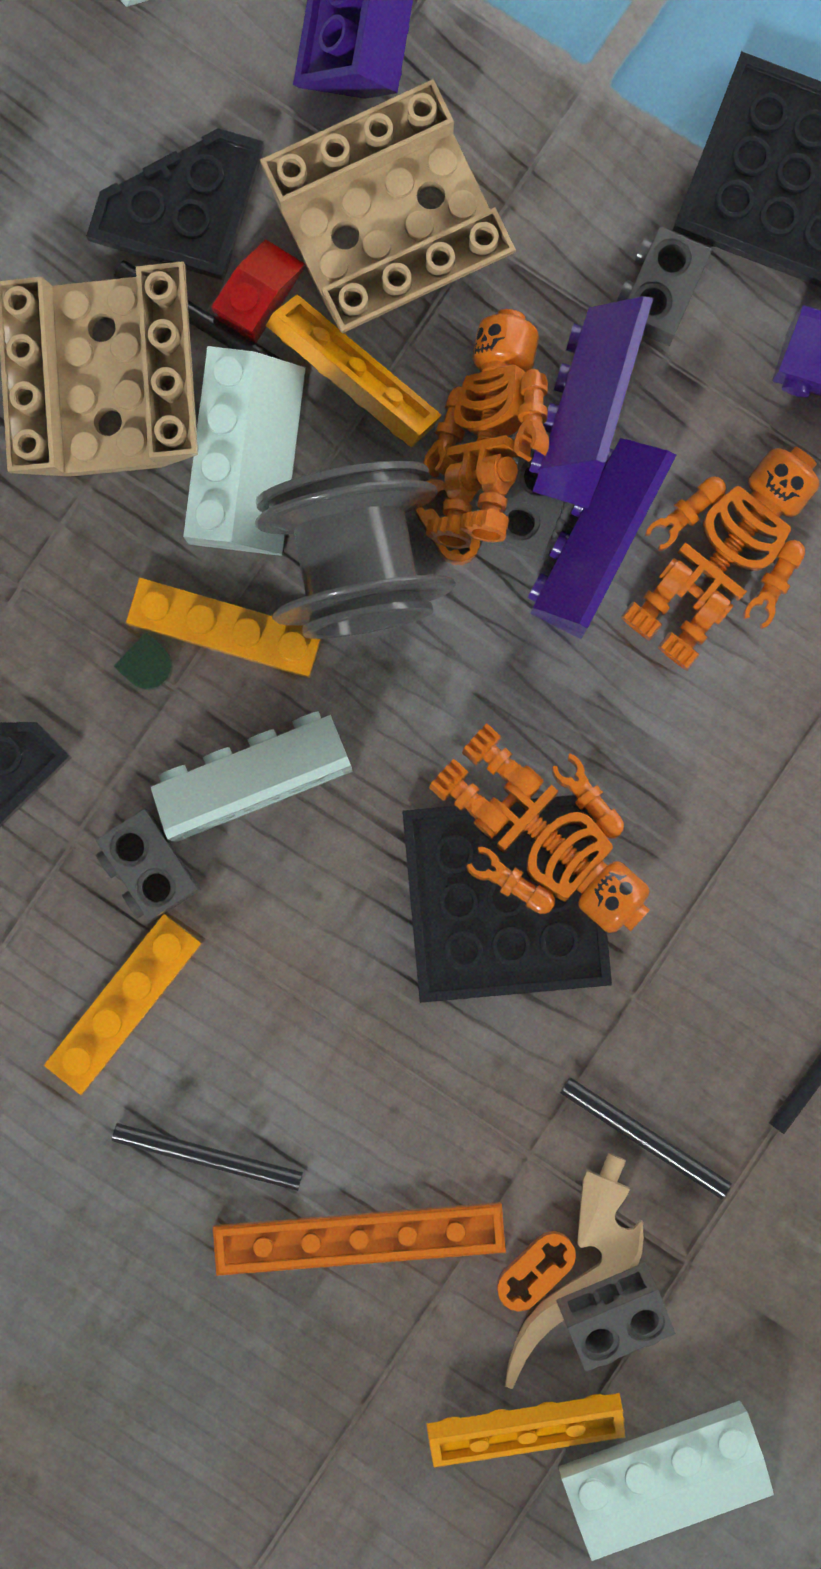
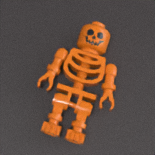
M502 309L498 311V314L485 317L480 322L472 359L475 366L481 372L467 375L462 387H455L448 395L445 408L448 410L444 422H439L435 431L436 435L439 436L438 440L433 443L423 461V464L427 465L431 476L437 478L439 473L445 476L449 500L444 502L442 512L446 517L428 520L425 535L446 547L467 548L471 544L472 537L486 542L504 541L509 523L508 516L503 514L506 511L508 502L505 496L510 487L515 483L518 474L517 464L513 458L522 457L530 462L532 459L531 448L545 456L548 452L549 438L543 426V423L548 418V409L543 405V398L548 392V379L539 370L532 369L539 334L536 327L530 321L525 320V315L517 310ZM462 427L478 437L475 442L456 445L457 442H462L465 431ZM518 431L515 441L508 437ZM482 489L483 493L479 495L477 506L481 510L472 512L473 507L469 503H471L478 490Z
M796 446L791 452L782 448H774L767 453L750 474L748 484L752 490L751 494L741 486H736L729 493L725 494V482L720 477L713 476L697 487V491L686 501L683 499L677 501L674 504L676 510L666 518L654 521L646 530L645 536H650L652 530L657 527L665 529L671 525L672 529L668 531V541L658 546V551H664L673 544L678 533L687 524L694 526L700 520L698 515L711 505L713 507L704 517L703 530L709 544L715 549L716 553H713V557L711 556L709 561L685 542L677 553L695 566L696 569L693 571L682 561L673 558L659 576L662 579L653 592L648 590L642 597L645 601L640 607L635 602H632L620 618L638 634L650 641L662 627V624L656 620L659 614L665 615L670 609L668 603L674 595L677 594L682 598L687 591L698 599L693 606L698 612L690 622L685 620L679 627L682 630L679 636L669 632L658 646V649L669 659L688 671L699 657V653L693 649L697 643L702 645L708 638L705 633L714 622L719 625L734 606L728 598L716 589L721 587L737 601L747 592L724 574L723 571H727L726 567H730V563L742 569L759 571L769 566L777 558L778 560L771 573H765L761 579V582L764 584L757 597L747 604L743 612V620L748 619L751 609L754 606H761L766 601L764 609L767 612V618L764 623L760 624L761 629L767 627L774 618L776 612L775 605L779 596L787 594L790 588L787 582L794 569L799 568L805 556V547L800 541L790 540L785 542L791 532V527L780 517L782 515L785 517L797 516L820 487L819 478L813 471L817 465L816 461ZM728 504L731 505L735 514L741 519V522H738V526L728 512ZM716 515H718L723 528L729 533L723 542L718 537L714 527ZM756 532L764 537L774 539V542L771 544L764 543L751 536H755ZM746 547L754 552L765 553L766 556L760 560H750L740 556L739 552H742V548ZM702 573L713 581L706 591L694 583Z
M486 723L463 748L462 754L476 766L484 760L489 764L486 769L493 775L498 772L506 782L503 789L508 793V796L500 802L494 797L488 801L479 795L480 788L474 783L468 785L464 781L469 772L455 759L437 775L436 779L431 782L429 789L443 801L450 795L456 799L454 805L460 810L466 808L476 819L474 824L491 839L494 836L496 837L507 824L512 826L497 844V847L503 853L524 831L528 830L527 833L531 834L532 838L535 837V843L528 856L527 873L538 887L521 877L524 872L516 867L513 871L499 861L498 856L485 847H478V854L487 856L491 861L490 867L495 871L493 872L490 869L478 871L471 863L467 864L469 873L480 880H489L502 887L501 893L508 897L512 893L525 901L528 908L539 914L549 913L555 905L554 896L562 901H566L578 890L582 894L578 902L580 909L604 931L614 933L623 925L629 931H632L650 911L643 904L648 898L650 890L648 885L624 863L615 861L607 865L603 861L613 849V845L608 838H616L623 832L624 822L615 809L611 810L601 798L603 791L598 785L593 787L590 784L587 776L584 774V766L579 758L569 753L567 761L575 766L576 773L574 777L577 781L572 777L566 778L562 776L558 771V766L552 767V775L562 787L568 788L578 798L575 802L580 810L586 808L596 823L584 813L573 812L563 815L547 825V821H543L542 817L539 818V814L557 796L558 790L551 784L534 803L530 798L541 788L540 786L544 783L543 779L529 766L525 765L522 767L512 760L511 756L513 754L507 748L503 750L498 748L496 745L502 737ZM516 802L526 810V813L520 819L509 810ZM568 825H578L584 828L573 833L567 839L561 838L562 835L558 834L557 831ZM585 839H591L595 842L581 852H577V848H573V845ZM541 847H546V851H550V854H553L546 865L544 874L537 867V854ZM597 855L592 861L588 862L589 856ZM558 861H561L562 865L565 864L566 869L559 883H556L552 875L555 865ZM571 874L577 875L576 879L569 883Z

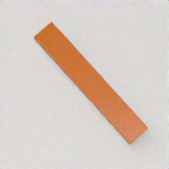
M501 1202L213 1226L216 1276L506 1253Z

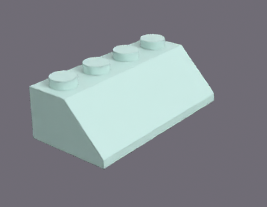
M207 346L197 424L198 455L193 456L183 535L189 545L282 556L285 534H270L262 532L255 527V520L262 513L256 507V497L263 491L292 479L305 367L258 352Z
M319 711L310 713L292 721L294 730L279 736L276 735L274 729L268 730L249 738V748L232 754L230 747L223 748L204 756L203 759L206 764L188 772L186 766L182 765L158 775L161 783L151 786V790L167 839L179 842L353 772L331 715L321 718Z
M740 1401L558 1466L591 1561L774 1495L765 1460L746 1409Z

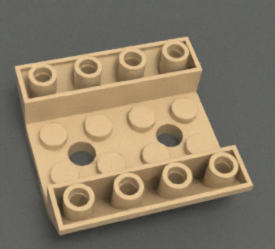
M434 79L260 159L289 232L306 264L323 303L342 333L516 252L496 208H489L453 134L454 120ZM427 187L437 188L444 195V202L436 209H426L417 200L420 191ZM341 227H351L359 234V241L350 249H340L332 241L334 232Z
M183 261L136 266V277L55 286H52L43 277L0 281V362L7 471L9 473L80 476L162 468L198 455L186 269ZM103 318L113 319L115 322L113 336L104 342L95 341L92 331L96 322ZM107 412H118L122 419L118 432L111 436L102 435L99 430L101 417Z

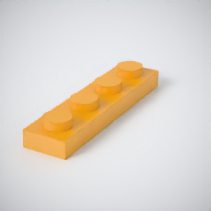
M298 294L272 313L266 324L267 328L275 333L284 344L294 349L312 364L320 374L330 379L349 395L357 405L367 410L385 425L393 435L400 438L411 448L434 428L442 414L345 333H342L339 328Z
M140 577L126 620V624L307 678H310L321 639L305 638L302 632L304 625L279 624L270 615Z
M163 914L43 1066L78 1094L83 1095L203 943L169 916Z
M620 1393L610 1395L594 1394L584 1399L559 1403L544 1402L534 1407L515 1410L498 1409L489 1414L464 1418L448 1417L438 1422L426 1423L434 1468L625 1438Z

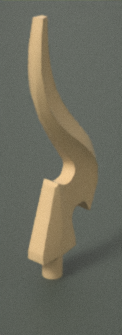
M608 1153L600 1174L585 1170L582 1179L577 1244L580 1248L596 1247L601 1252V1259L598 1264L542 1300L526 1318L515 1339L509 1358L505 1387L513 1389L533 1349L550 1330L564 1320L556 1302L557 1299L639 1264L644 1239L643 1221L639 1220L633 1228H623L615 1220L616 1211L630 1191L628 1186L618 1182L626 1162L625 1159Z

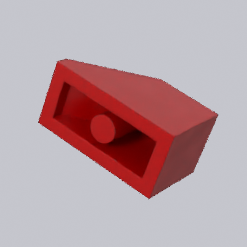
M265 239L232 273L211 306L214 317L247 339L257 343L267 328L266 324L272 313L281 306L306 267V264Z

